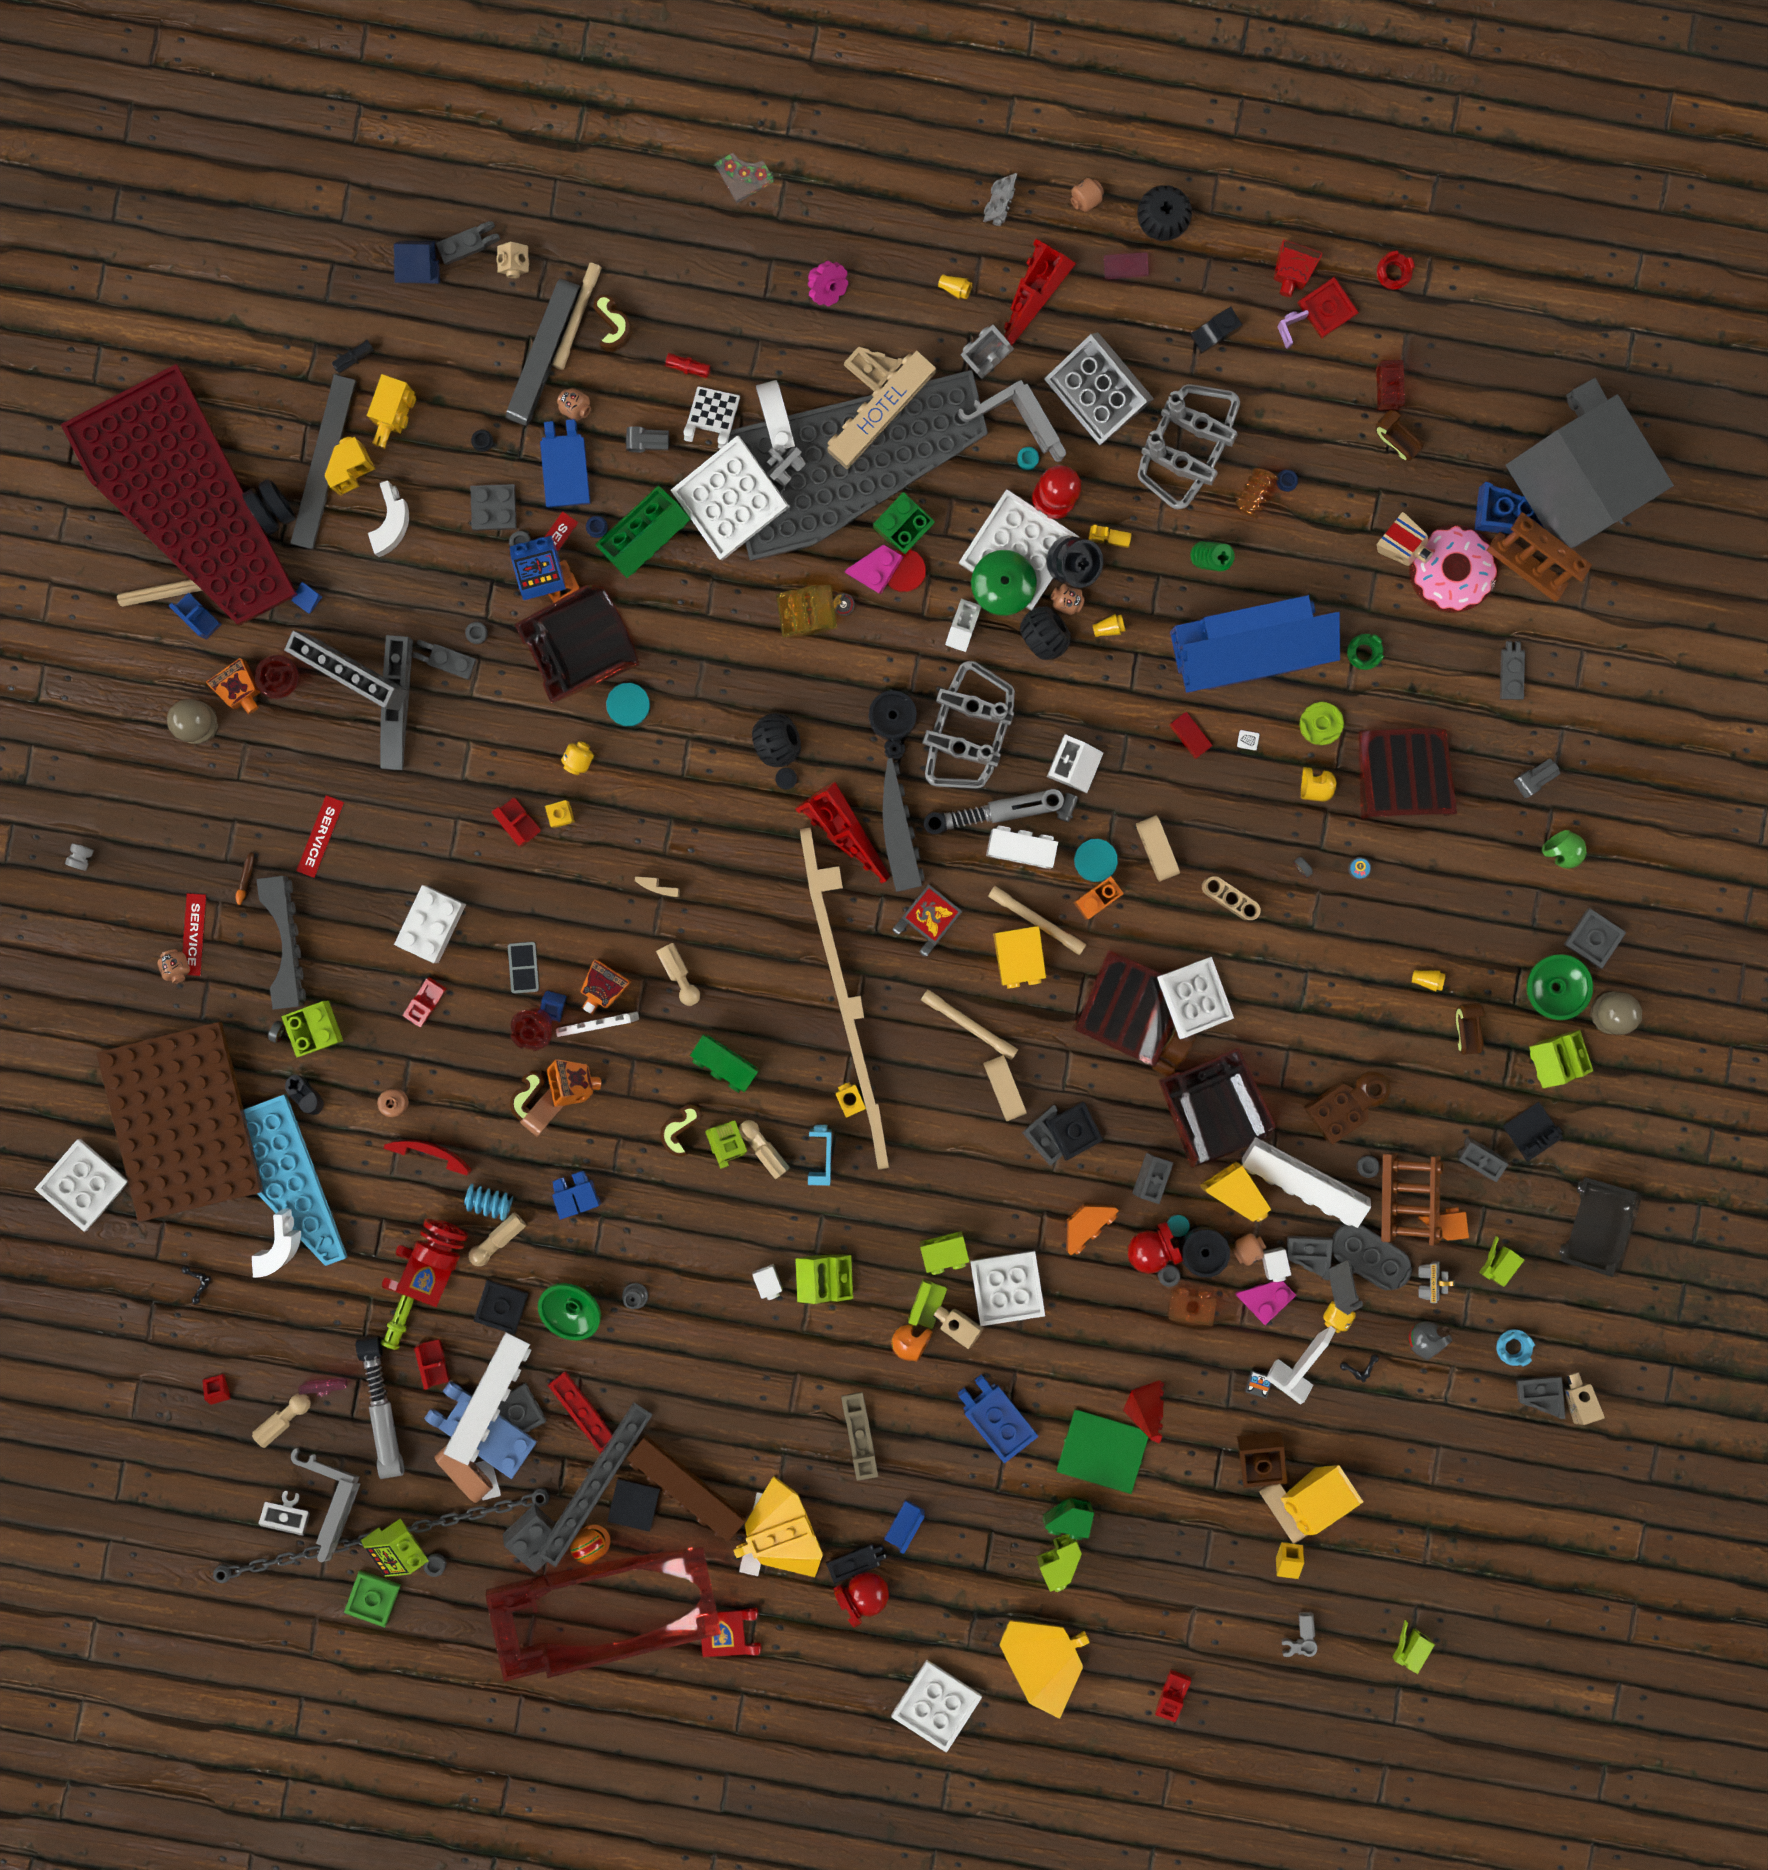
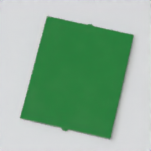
M1074 1409L1056 1472L1132 1494L1139 1467L1142 1464L1148 1436L1138 1427Z

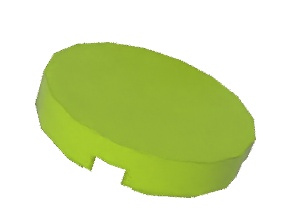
M1327 702L1313 703L1304 710L1299 725L1301 733L1307 741L1322 746L1331 744L1339 738L1344 726V720L1336 706Z

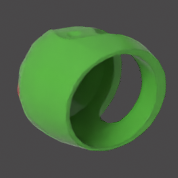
M1569 830L1561 831L1551 837L1541 849L1546 857L1557 856L1555 864L1567 869L1579 866L1587 854L1585 841L1579 835Z

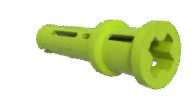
M404 1295L401 1296L393 1320L387 1324L388 1330L384 1340L380 1342L381 1345L399 1350L400 1346L398 1344L402 1334L406 1332L405 1323L414 1299Z

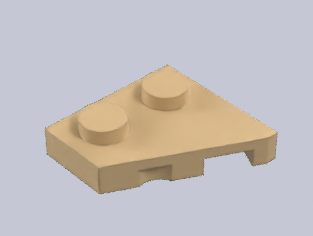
M858 347L844 362V366L875 391L880 385L883 387L888 382L887 377L893 370L896 369L898 371L903 365L901 363L903 359H893L886 357L883 353L871 352L869 349Z

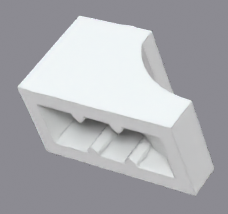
M961 599L945 645L966 652L981 610L980 605Z

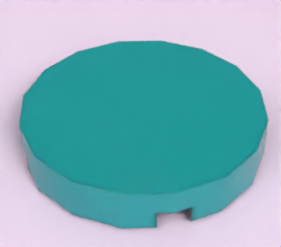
M622 683L614 687L609 693L606 701L607 712L610 718L617 724L625 727L636 726L647 717L650 710V700L647 693L640 686L633 683Z
M1090 839L1082 843L1074 856V866L1078 874L1091 882H1101L1109 878L1115 872L1118 864L1117 853L1114 847L1101 839Z

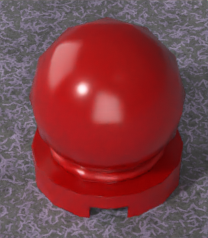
M1055 465L1047 469L1041 475L1032 493V502L1036 510H1040L1048 515L1047 518L1050 519L1066 517L1079 499L1081 479L1077 472L1068 466Z
M1166 1222L1157 1225L1159 1229L1157 1232L1151 1230L1142 1231L1130 1241L1128 1245V1259L1139 1272L1146 1274L1158 1273L1166 1267L1169 1261H1173L1174 1265L1183 1261L1179 1249L1171 1244L1170 1239L1174 1237Z
M870 1572L857 1574L850 1580L848 1587L839 1584L833 1588L841 1610L847 1609L851 1617L848 1621L854 1628L862 1624V1616L871 1617L879 1614L886 1607L889 1599L888 1586L881 1576Z

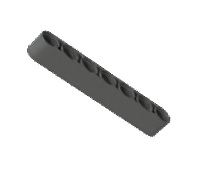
M561 278L557 281L508 406L506 419L524 426L529 425L552 368L551 364L562 341L581 286Z

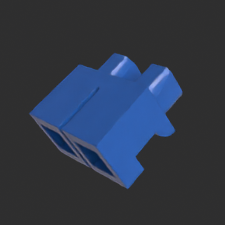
M584 1170L572 1174L575 1186L568 1188L565 1177L553 1181L555 1193L552 1196L560 1220L601 1205L599 1196H597L594 1189L593 1181L588 1180Z

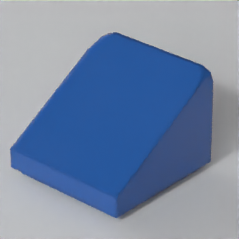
M302 582L296 591L297 596L293 597L292 601L310 614L322 599V596Z
M546 991L542 998L539 1017L560 1022L566 996Z

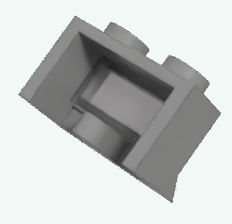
M994 325L984 328L979 334L980 337L976 341L968 343L963 348V353L960 354L981 379L1014 350Z

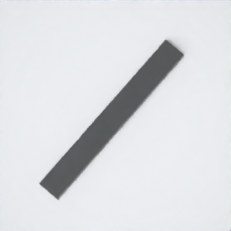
M338 375L333 377L291 539L292 545L314 550L330 488L325 478V473L334 447L340 444L339 441L343 438L357 383L356 380Z
M633 1402L536 1554L538 1557L555 1567L558 1565L652 1417V1413Z

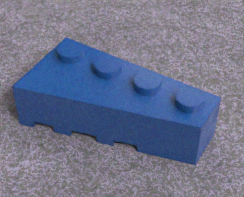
M1486 481L1479 487L1474 530L1511 534L1513 532L1511 527L1521 512L1540 526L1542 524L1525 496L1522 497L1514 494L1505 488H1498Z

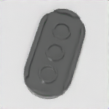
M1344 1224L1333 1233L1332 1254L1340 1263L1349 1260L1352 1263L1351 1268L1355 1267L1357 1274L1383 1290H1394L1403 1287L1409 1281L1412 1270L1408 1256L1391 1243L1381 1242V1237L1361 1224L1358 1228L1353 1225L1348 1226Z

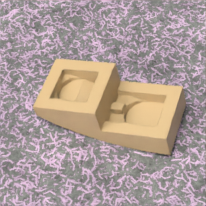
M635 877V882L648 890L671 897L680 896L679 888L658 887V878Z

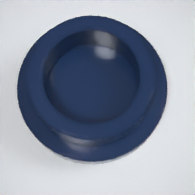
M1283 470L1277 475L1276 485L1281 491L1290 492L1296 488L1298 477L1295 472Z
M593 516L587 521L586 531L591 537L601 538L607 533L608 524L604 518Z

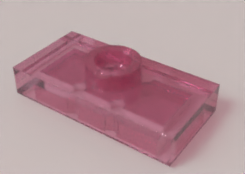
M1147 253L1104 255L1103 257L1105 279L1146 277L1149 275Z
M345 1377L308 1381L298 1387L299 1395L317 1393V1396L329 1395L331 1391L343 1390L348 1384Z

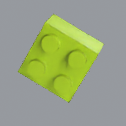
M962 1231L920 1241L927 1273L931 1272L932 1275L945 1272L944 1268L948 1267L960 1269L966 1267L965 1263L969 1262Z

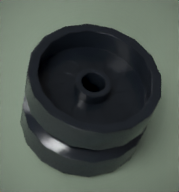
M269 477L259 483L261 494L253 488L242 494L249 510L269 535L279 530L277 518L286 525L296 519L286 497Z
M1070 535L1060 537L1052 544L1048 551L1046 559L1047 569L1051 577L1057 582L1078 588L1087 587L1094 583L1101 574L1103 554L1099 546L1093 541Z
M891 690L883 692L870 705V726L875 734L884 740L894 741L903 739L911 733L915 726L917 716L915 704L909 696L900 691ZM891 711H894L895 715H897L895 719L889 718L888 715H890Z
M1197 1226L1189 1229L1187 1234L1182 1236L1180 1240L1179 1251L1183 1259L1182 1263L1193 1274L1199 1277H1213L1220 1274L1227 1267L1230 1260V1248L1227 1240L1215 1229L1207 1226ZM1203 1249L1208 1251L1206 1255L1201 1254Z

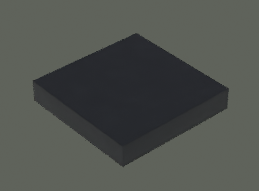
M1084 1101L1046 1121L1065 1161L1103 1141Z
M487 1279L473 1322L515 1335L529 1292Z
M618 1478L607 1522L650 1532L660 1487Z

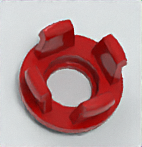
M1398 250L1391 251L1378 263L1376 275L1379 282L1385 288L1391 290L1401 289L1411 280L1415 264L1412 257L1407 258L1399 254ZM1390 265L1398 266L1401 270V277L1394 281L1390 280L1386 274L1387 267Z

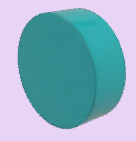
M1032 447L1021 449L1017 456L1018 465L1024 470L1035 468L1039 462L1038 452Z
M1176 1214L1168 1219L1167 1225L1173 1236L1182 1237L1187 1234L1189 1222L1184 1216Z

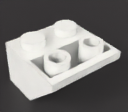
M1064 735L1047 777L1087 793L1103 752L1085 742Z

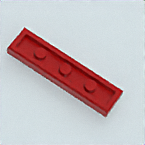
M564 1371L547 1386L601 1454L613 1432L569 1374Z

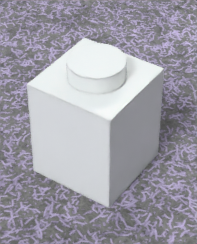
M1283 1247L1264 1251V1258L1262 1260L1266 1277L1269 1280L1273 1279V1282H1280L1286 1280V1276H1291L1286 1250Z
M774 1264L753 1271L752 1275L761 1299L767 1297V1300H771L780 1296L779 1292L782 1291L783 1287Z

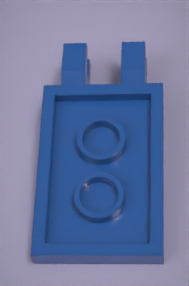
M575 419L566 420V436H556L553 421L544 422L546 437L540 441L546 507L591 504L584 437H581V434L577 433Z
M980 1374L975 1378V1381L983 1392L973 1399L968 1391L963 1388L958 1392V1396L966 1405L963 1407L966 1417L1005 1464L1039 1436L1002 1389L995 1384L990 1386L988 1381Z

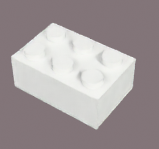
M998 826L997 829L991 830L986 856L1047 869L1053 868L1058 842L1053 841L1054 837L1042 834L1039 838L1032 837V832L1024 830L1013 833L1010 832L1011 828Z
M422 885L394 945L432 963H439L466 904L429 886Z

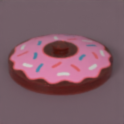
M1461 525L1443 526L1427 534L1428 544L1425 547L1433 552L1431 559L1425 564L1416 558L1409 566L1410 581L1418 597L1431 608L1445 613L1464 612L1482 603L1493 590L1498 575L1497 558L1486 551L1490 545L1489 541L1476 530Z

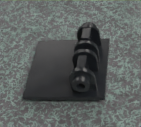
M1539 1102L1503 1125V1128L1526 1162L1563 1138L1561 1129L1554 1125Z

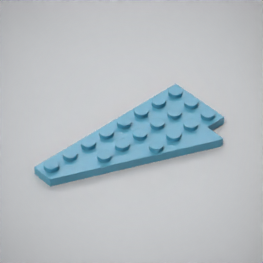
M287 1094L244 1109L264 1191L257 1194L275 1213L282 1209H291L292 1217L294 1218L293 1230H301L300 1240L325 1266L347 1258V1253Z

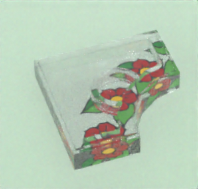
M731 153L714 163L736 203L774 182L764 161L746 163L738 159L734 153Z

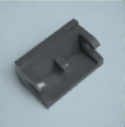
M1467 1136L1464 1141L1465 1146L1463 1150L1459 1149L1458 1160L1497 1182L1509 1165L1506 1159Z
M1146 1153L1132 1194L1160 1204L1173 1162Z
M1349 1260L1328 1269L1335 1307L1347 1315L1363 1306V1302L1358 1301L1359 1296L1356 1293L1353 1279L1356 1269L1355 1267L1351 1268L1352 1263Z

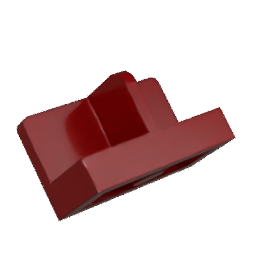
M512 798L501 808L497 807L491 812L519 847H523L541 832V829L516 798Z
M440 1338L417 1344L414 1350L424 1390L434 1385L449 1382L450 1377Z

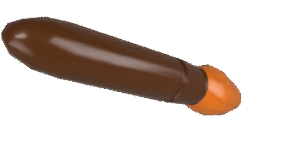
M252 852L246 857L239 889L236 892V902L238 905L242 904L247 894L246 890L254 864V854Z

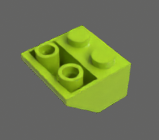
M322 1001L281 1016L296 1058L343 1042L329 1001Z

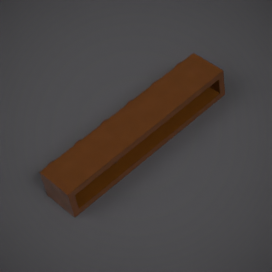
M647 1434L643 1436L629 1453L627 1459L632 1468L644 1472L646 1479L654 1485L657 1483L661 1486L663 1493L671 1499L674 1497L680 1502L679 1506L688 1513L691 1511L696 1515V1520L705 1527L708 1525L713 1529V1534L718 1539H725L729 1542L745 1523V1515Z

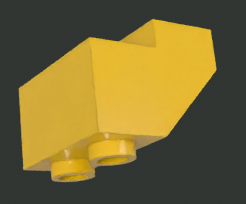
M346 437L339 441L340 444L334 447L325 473V478L330 488L340 496L360 487L356 478L375 470L364 445L356 437Z

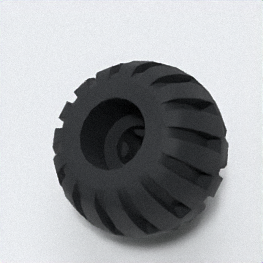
M1160 185L1144 194L1138 205L1137 217L1140 227L1147 236L1158 241H1169L1178 238L1187 230L1192 218L1190 201L1183 191L1171 185ZM1162 208L1169 210V214H1165Z
M1043 606L1032 609L1021 622L1020 631L1024 641L1040 659L1052 660L1060 657L1071 643V635L1061 617L1050 607Z
M779 713L768 714L760 718L752 729L753 745L757 755L764 764L772 767H784L792 763L800 754V736L795 724L788 716Z

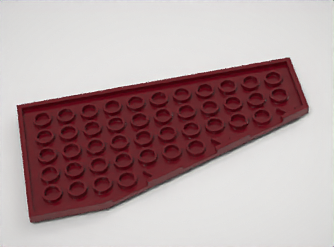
M177 364L60 424L90 483L112 502L124 516L145 534L237 625L240 626L297 596L264 529L246 505L242 496L244 491Z

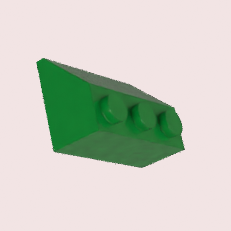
M707 1033L702 1035L690 1055L694 1058L692 1060L694 1064L702 1069L706 1066L712 1070L710 1074L720 1081L724 1078L730 1082L728 1086L738 1093L747 1090L760 1070Z

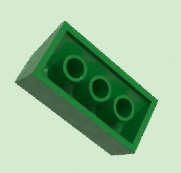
M657 486L605 534L595 546L628 578L646 560L650 559L660 547L666 544L675 533L684 528L691 519L673 498L661 487Z

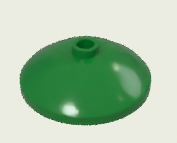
M997 550L985 555L975 566L971 578L972 593L977 603L989 613L999 616L1013 615L1026 608L1033 599L1037 586L1036 574L1031 563L1021 554L1011 550ZM1007 577L1009 579V583L1002 584L1001 578Z
M1551 955L1540 960L1532 968L1527 979L1526 989L1528 999L1538 1013L1554 1020H1567L1579 1015L1588 1006L1593 994V981L1586 966L1578 959L1568 955ZM1554 983L1558 984L1557 991H1554L1552 988Z
M569 1283L554 1284L545 1289L539 1298L538 1313L542 1322L552 1333L561 1338L576 1341L584 1340L591 1337L600 1325L601 1311L598 1303L590 1293L579 1286Z

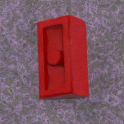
M1187 712L1169 724L1195 759L1213 746Z

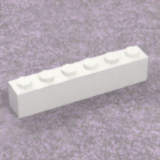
M1256 1137L1242 1157V1165L1248 1173L1257 1174L1263 1177L1267 1183L1280 1186L1286 1193L1290 1195L1295 1194L1306 1204L1321 1208L1325 1214L1340 1218L1348 1226L1353 1225L1358 1228L1371 1208V1198Z
M505 1332L444 1450L445 1455L467 1466L470 1461L474 1462L480 1451L477 1447L480 1441L485 1442L490 1432L487 1429L490 1421L495 1422L500 1413V1410L497 1408L501 1400L506 1401L511 1391L508 1389L511 1380L514 1382L517 1380L521 1372L518 1367L521 1361L526 1362L531 1352L528 1349L529 1343Z

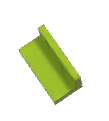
M923 1279L909 1315L908 1323L915 1326L919 1324L932 1329L936 1321L933 1315L939 1306L942 1305L947 1288Z

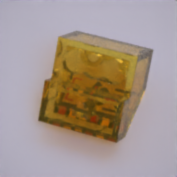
M811 585L776 595L783 638L823 633L837 628L831 585Z

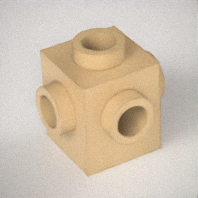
M514 242L497 246L498 273L507 274L508 278H519L521 274L529 272L528 246Z

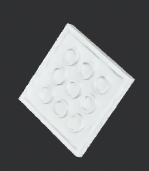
M739 436L732 439L671 489V492L719 560L722 561L790 507Z
M1006 489L959 561V564L973 573L977 563L991 552L1011 550L1021 554L1033 566L1037 579L1034 597L1026 607L1032 610L1053 579L1047 569L1046 561L1050 547L1060 537L1070 535L1079 538V536L1055 520L1047 518V515L1037 511L1035 507ZM1002 577L1001 583L1007 584L1009 583V579L1007 577Z

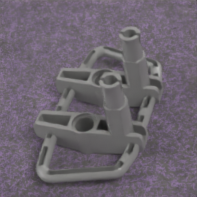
M1186 384L1179 391L1170 393L1171 397H1168L1169 400H1167L1166 406L1161 411L1163 417L1156 431L1150 433L1145 447L1141 450L1143 456L1138 470L1139 480L1174 509L1186 508L1203 484L1212 486L1218 475L1217 470L1214 469L1225 445L1232 447L1238 436L1237 431L1232 429L1240 406V399L1233 391ZM1188 393L1229 399L1231 406L1225 423L1222 424L1209 417L1206 413H1200L1185 407L1183 398ZM1170 421L1193 433L1198 438L1216 442L1206 464L1191 457L1186 452L1165 446L1162 436ZM1200 422L1208 424L1204 429H1198L1196 425ZM1150 459L1174 472L1177 476L1195 481L1182 500L1178 501L1146 475ZM1182 460L1188 463L1184 468L1176 466Z
M974 661L962 663L949 689H940L936 702L941 704L933 731H926L922 743L930 747L925 777L933 786L982 788L993 773L994 767H997L1001 756L999 751L1007 727L1011 725L1014 716L1012 711L1014 708L1015 691L1011 684ZM967 670H973L1006 692L1005 704L999 702L994 705L976 696L957 693ZM974 701L978 704L979 708L976 712H970L967 710L966 704ZM949 708L961 712L968 717L999 723L992 747L990 745L979 746L963 738L941 734ZM959 742L965 746V751L962 754L954 752L953 745ZM938 750L957 759L986 765L978 780L936 778L934 776Z

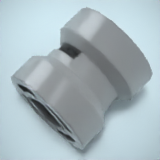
M72 843L70 851L73 854L67 857L65 864L87 871L89 864L86 858L91 857L94 850Z

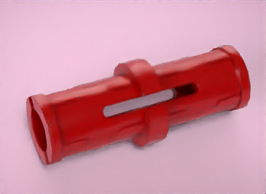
M668 353L665 367L683 371L686 375L690 373L705 379L708 378L711 365L697 362L691 357L685 358Z

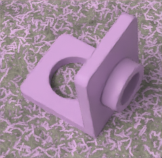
M1308 310L1299 314L1297 311L1289 313L1278 324L1277 327L1286 349L1290 348L1293 344L1287 326L1305 319L1309 314Z

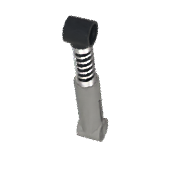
M1050 789L988 802V805H984V807H975L973 810L970 808L968 811L964 809L963 812L959 810L957 813L952 811V813L946 814L944 812H933L926 816L924 828L929 834L937 835L941 832H946L948 829H953L954 826L958 828L960 825L965 827V824L971 826V823L977 824L980 821L983 823L985 820L997 823L1054 812L1062 807L1064 797L1060 791ZM1048 795H1055L1057 797L1058 803L1056 806L1051 807L1047 804L1046 799ZM1041 801V805L1026 808L1020 807L1023 804ZM931 818L940 820L941 826L939 829L933 830L929 827L928 822Z
M380 1336L357 1339L356 1353L359 1361L364 1362V1368L367 1370L365 1374L368 1375L366 1380L369 1381V1384L367 1386H370L368 1392H371V1396L369 1398H372L369 1412L378 1456L377 1470L380 1479L404 1475V1462L402 1455L399 1453L391 1403L387 1400V1396L384 1395L386 1392L383 1389L385 1384L382 1383L384 1378L381 1377L383 1373L380 1372V1369L382 1367L379 1366L381 1364L380 1357L383 1356V1345L380 1344Z

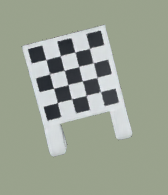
M697 387L688 422L684 429V440L692 442L695 428L720 433L718 448H723L729 441L740 396Z

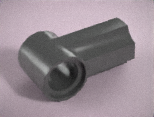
M627 427L626 451H669V431L646 430L643 427Z
M1549 758L1534 769L1522 773L1513 779V782L1523 797L1528 798L1538 792L1541 786L1560 774L1559 768Z

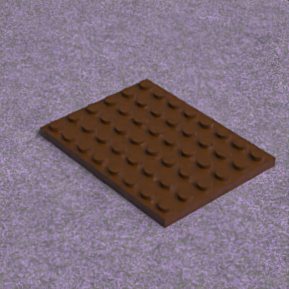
M222 1022L96 1053L138 1222L264 1192Z

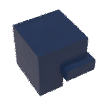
M400 240L394 243L395 283H440L439 260H435V241Z

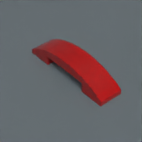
M398 1140L385 1144L383 1148L401 1155L408 1154L411 1148L448 1160L446 1169L466 1176L472 1170L463 1159L452 1151L427 1141Z

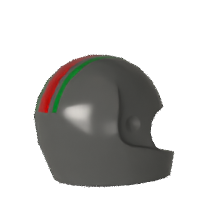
M1428 1321L1419 1322L1413 1326L1408 1337L1411 1350L1425 1360H1429L1452 1342L1450 1335L1440 1337L1437 1334L1438 1325Z

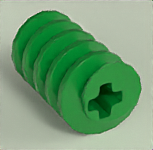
M1201 541L1193 546L1190 557L1192 563L1197 568L1220 572L1231 567L1235 559V553L1230 545Z

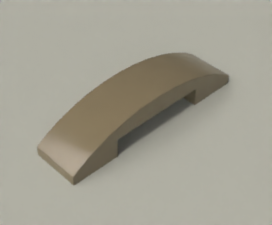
M863 1392L841 1395L856 1479L858 1481L878 1477Z

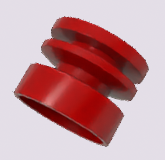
M425 1219L423 1226L427 1229H421L420 1234L428 1240H417L411 1255L427 1265L454 1271L460 1255L452 1249H463L464 1244L461 1241L467 1240L468 1233L446 1221Z

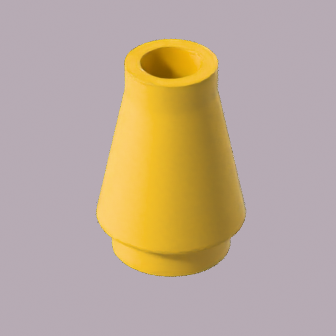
M942 274L938 287L943 288L961 300L962 298H968L972 282H969L968 278Z
M1114 614L1092 625L1095 637L1121 635V632L1126 631L1122 614L1117 616Z
M1414 970L1412 983L1419 984L1435 992L1436 990L1442 991L1445 974L1440 973V970Z

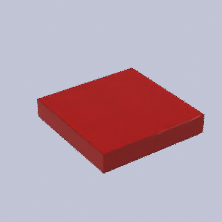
M1335 277L1298 301V305L1303 312L1308 310L1307 318L1321 339L1359 313Z

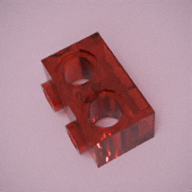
M1404 360L1381 361L1376 366L1377 410H1399L1405 404Z

